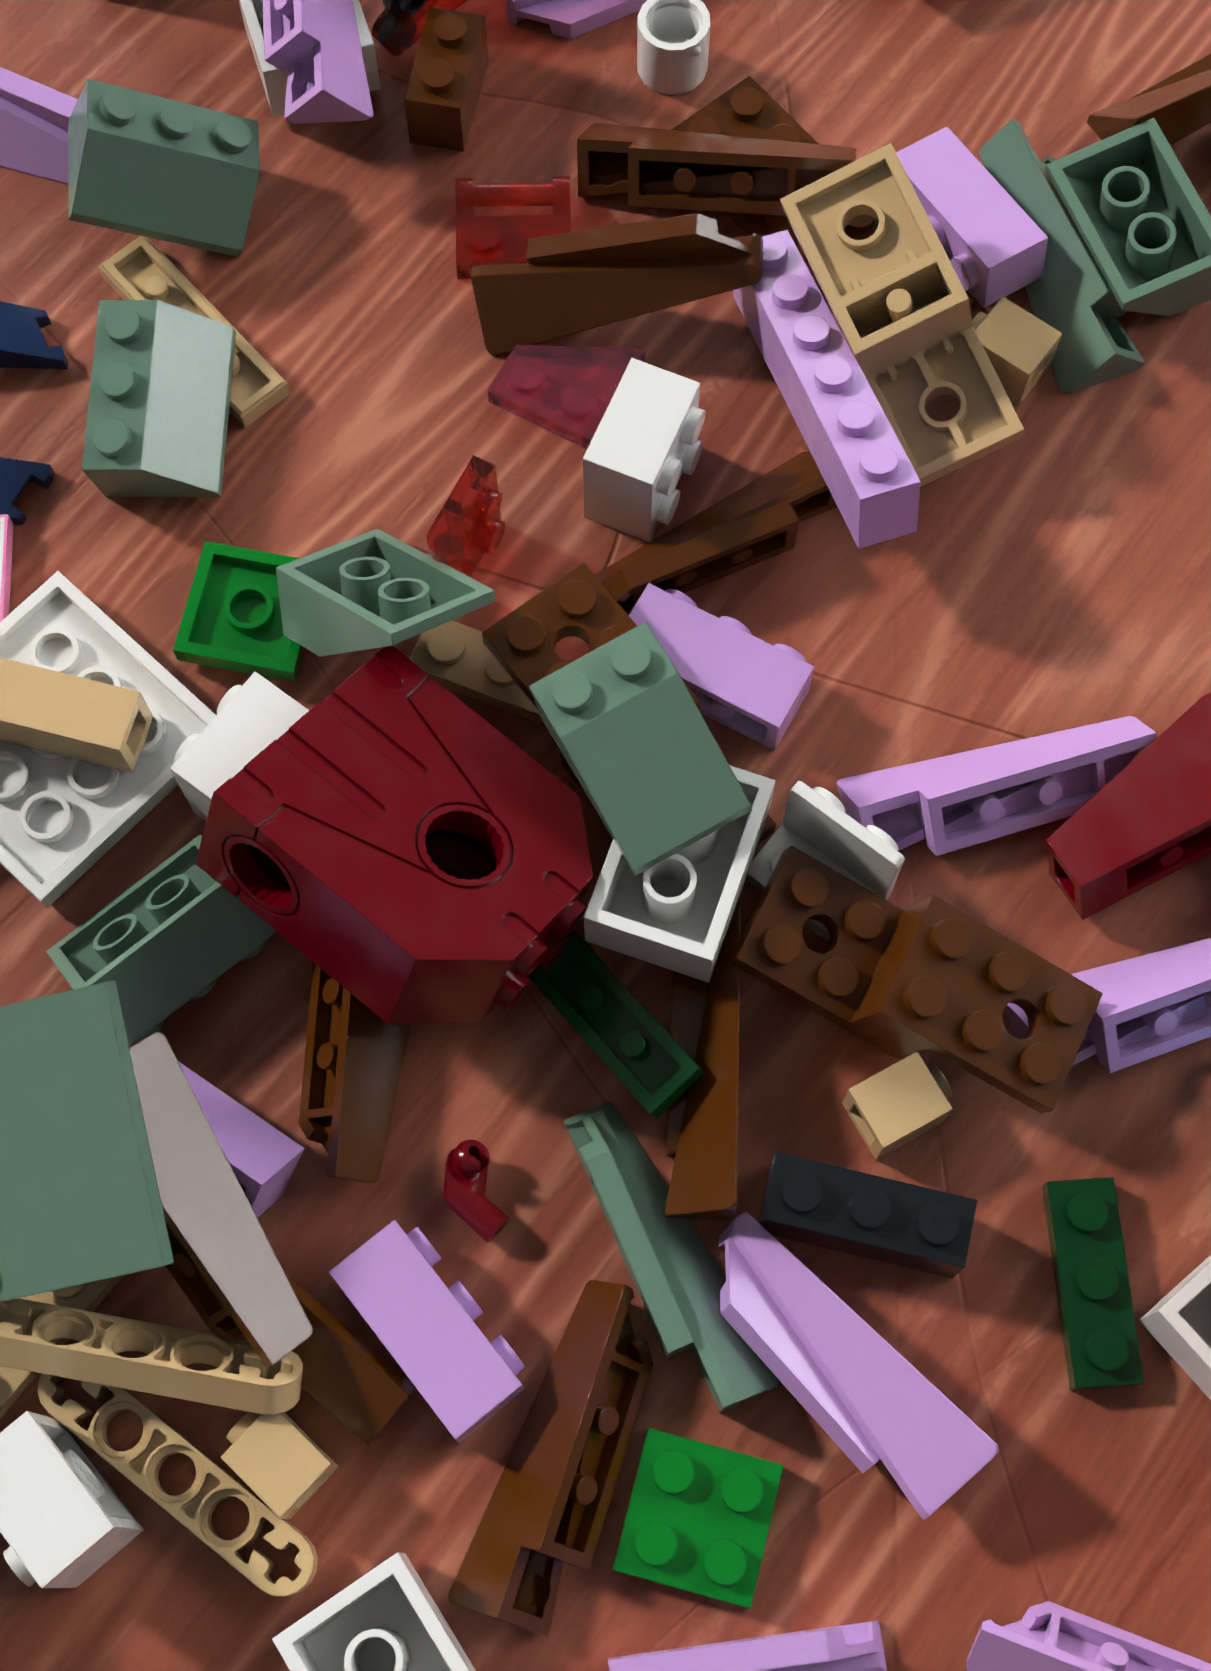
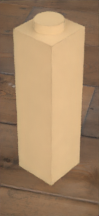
M0 657V740L130 773L134 772L153 719V715L141 692Z

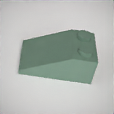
M374 529L276 567L283 634L319 657L393 646L495 602L494 589L379 529Z
M647 622L638 625L529 686L542 721L635 876L752 811V806L686 685Z

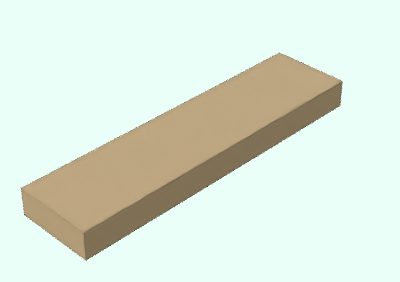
M139 236L98 266L102 278L123 300H160L232 326L148 237ZM235 329L236 340L229 412L246 428L289 396L290 390L288 383Z

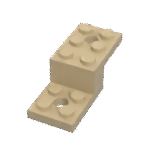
M892 143L780 199L782 208L829 303L834 318L921 481L920 487L1025 437L1024 428L973 327L969 298ZM859 215H869L879 222L878 228L872 236L863 240H855L845 234V228L850 220ZM940 395H951L961 405L954 418L941 422L933 420L926 413L929 402Z

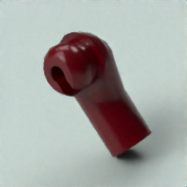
M468 1139L460 1142L447 1156L443 1198L452 1211L484 1241L489 1243L502 1231L510 1218L486 1196L488 1164L490 1163L488 1149L480 1141Z

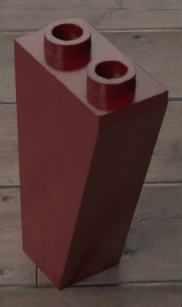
M1211 692L1201 697L1046 839L1049 874L1082 920L1211 853Z

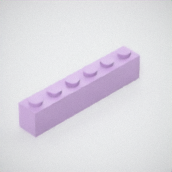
M788 230L763 236L761 280L757 284L733 290V297L858 549L916 532L921 485L919 477Z

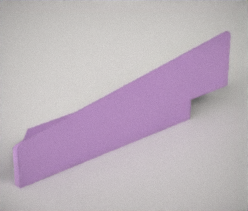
M262 0L265 61L281 71L288 68L284 110L285 119L293 124L364 121L370 119L374 113L353 0Z

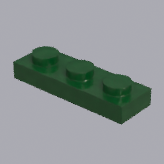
M572 930L566 936L570 939L567 946L546 970L537 965L528 978L648 1113L658 1119L705 1072L585 940Z
M1114 1177L1046 1182L1042 1186L1070 1391L1141 1385L1144 1383Z

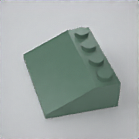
M116 981L102 982L1 1006L0 1302L173 1264V1255Z

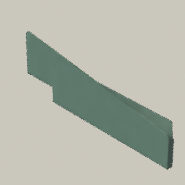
M1011 119L980 148L979 155L987 171L1048 237L1042 278L1026 285L1025 289L1035 317L1062 333L1051 363L1060 390L1065 393H1073L1134 372L1142 367L1145 362L1117 317H1121L1127 311L1121 309L1046 172V164L1055 160L1050 155L1040 160L1018 121Z
M603 1103L564 1120L566 1129L666 1360L692 1349L719 1413L783 1385L720 1314V1290L726 1282V1276L689 1219L665 1218L669 1188L616 1106L612 1103Z

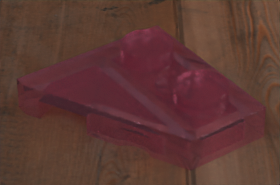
M516 345L487 389L488 402L587 450L631 358L645 362V352L637 348Z

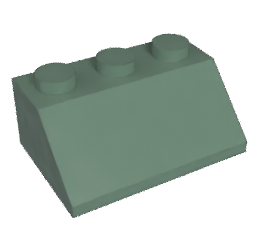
M87 79L68 121V219L222 254L240 256L243 251L260 171L258 121Z
M1155 118L1046 164V172L1123 311L1173 316L1211 299V215Z
M99 300L81 470L105 497H221L236 331L233 326L160 300Z
M201 834L46 951L72 989L107 981H116L129 1047L135 1042H140L144 1038L158 1032L163 1026L165 1019L186 1002L198 1000L209 993L215 986L217 978L239 961L251 959L259 954L268 944L269 938L277 932L239 901V895L237 897L233 896L195 864L202 839Z

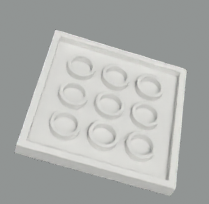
M59 571L0 622V657L141 692L153 715V719L133 773L0 740V864L46 908L55 902L179 785L170 770L171 766L175 763L174 758L177 750L186 738L193 733H201L216 716Z

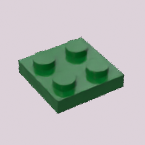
M205 541L173 648L177 660L247 674H253L256 671L263 677L297 683L306 648L283 634L276 567L300 558Z
M648 1428L613 1570L751 1609L784 1465Z

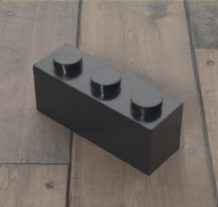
M775 1152L769 1166L757 1222L774 1236L953 1279L966 1265L977 1200Z

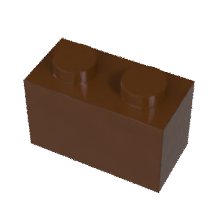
M429 7L404 97L410 143L465 151L488 65L485 16Z

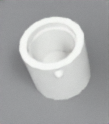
M647 0L642 5L637 19V71L643 83L653 91L666 95L684 94L695 89L704 80L708 70L711 23L710 13L701 0Z

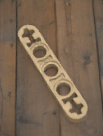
M20 1298L0 1302V1366L258 1414L274 1415L283 1413L295 1407L300 1400L303 1363L300 1357L293 1351L289 1352L271 1367H267L262 1364L261 1358L248 1340L236 1338L226 1342L215 1334ZM65 1338L80 1342L70 1345H55L48 1341ZM140 1351L148 1355L139 1358H126L117 1355V1353ZM201 1363L210 1364L217 1368L208 1371H198L186 1368L185 1366Z
M41 1374L37 1391L40 1403L49 1414L259 1589L272 1596H292L302 1592L311 1584L317 1572L318 1556L315 1546L307 1536L286 1519L279 1518L256 1494L128 1389L82 1381L81 1386L99 1401L104 1402L108 1390L112 1391L115 1395L113 1399L107 1401L97 1410L88 1429L83 1425V1421L94 1413L84 1404L68 1399L62 1405L59 1400L64 1394V1389L58 1384L61 1377ZM125 1410L133 1411L141 1418L143 1424L142 1437L139 1443L132 1449L124 1452L117 1451L108 1443L106 1436L107 1426L111 1418L117 1413ZM179 1453L189 1456L194 1462L196 1476L191 1488L185 1493L176 1496L170 1495L163 1490L158 1476L162 1463L169 1456ZM237 1497L248 1507L250 1514L249 1524L245 1532L238 1538L225 1540L219 1537L213 1530L211 1523L212 1512L223 1499ZM266 1519L274 1525V1530L263 1537L265 1540L280 1550H287L292 1544H295L300 1550L294 1561L302 1570L296 1579L282 1576L274 1582L269 1576L274 1564L260 1550H253L249 1562L240 1555L242 1550L249 1547L258 1538Z

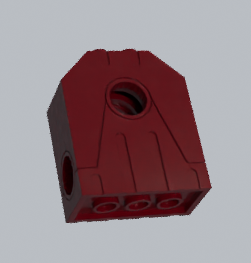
M394 646L383 647L370 661L337 686L322 702L316 704L289 727L277 740L275 739L249 761L234 777L229 778L213 792L195 864L233 896L237 897L239 895V901L387 1024H480L496 1005L507 1011L515 1004L529 986L531 980L528 976L537 965L546 970L557 959L570 940L566 935L575 927L588 906L580 901L593 878L581 799L576 792L434 678L431 677L428 680L429 674Z

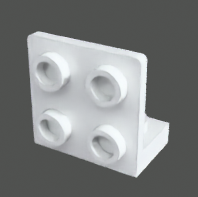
M797 781L789 792L782 825L752 860L745 881L763 893L782 852L790 846H794L876 895L888 900L905 857L898 852L899 847L897 843L885 831L873 825H868L865 828L847 815L843 803L834 794L822 787L816 786L812 789L802 781ZM807 919L805 921V926L830 943V935L824 924L814 919Z

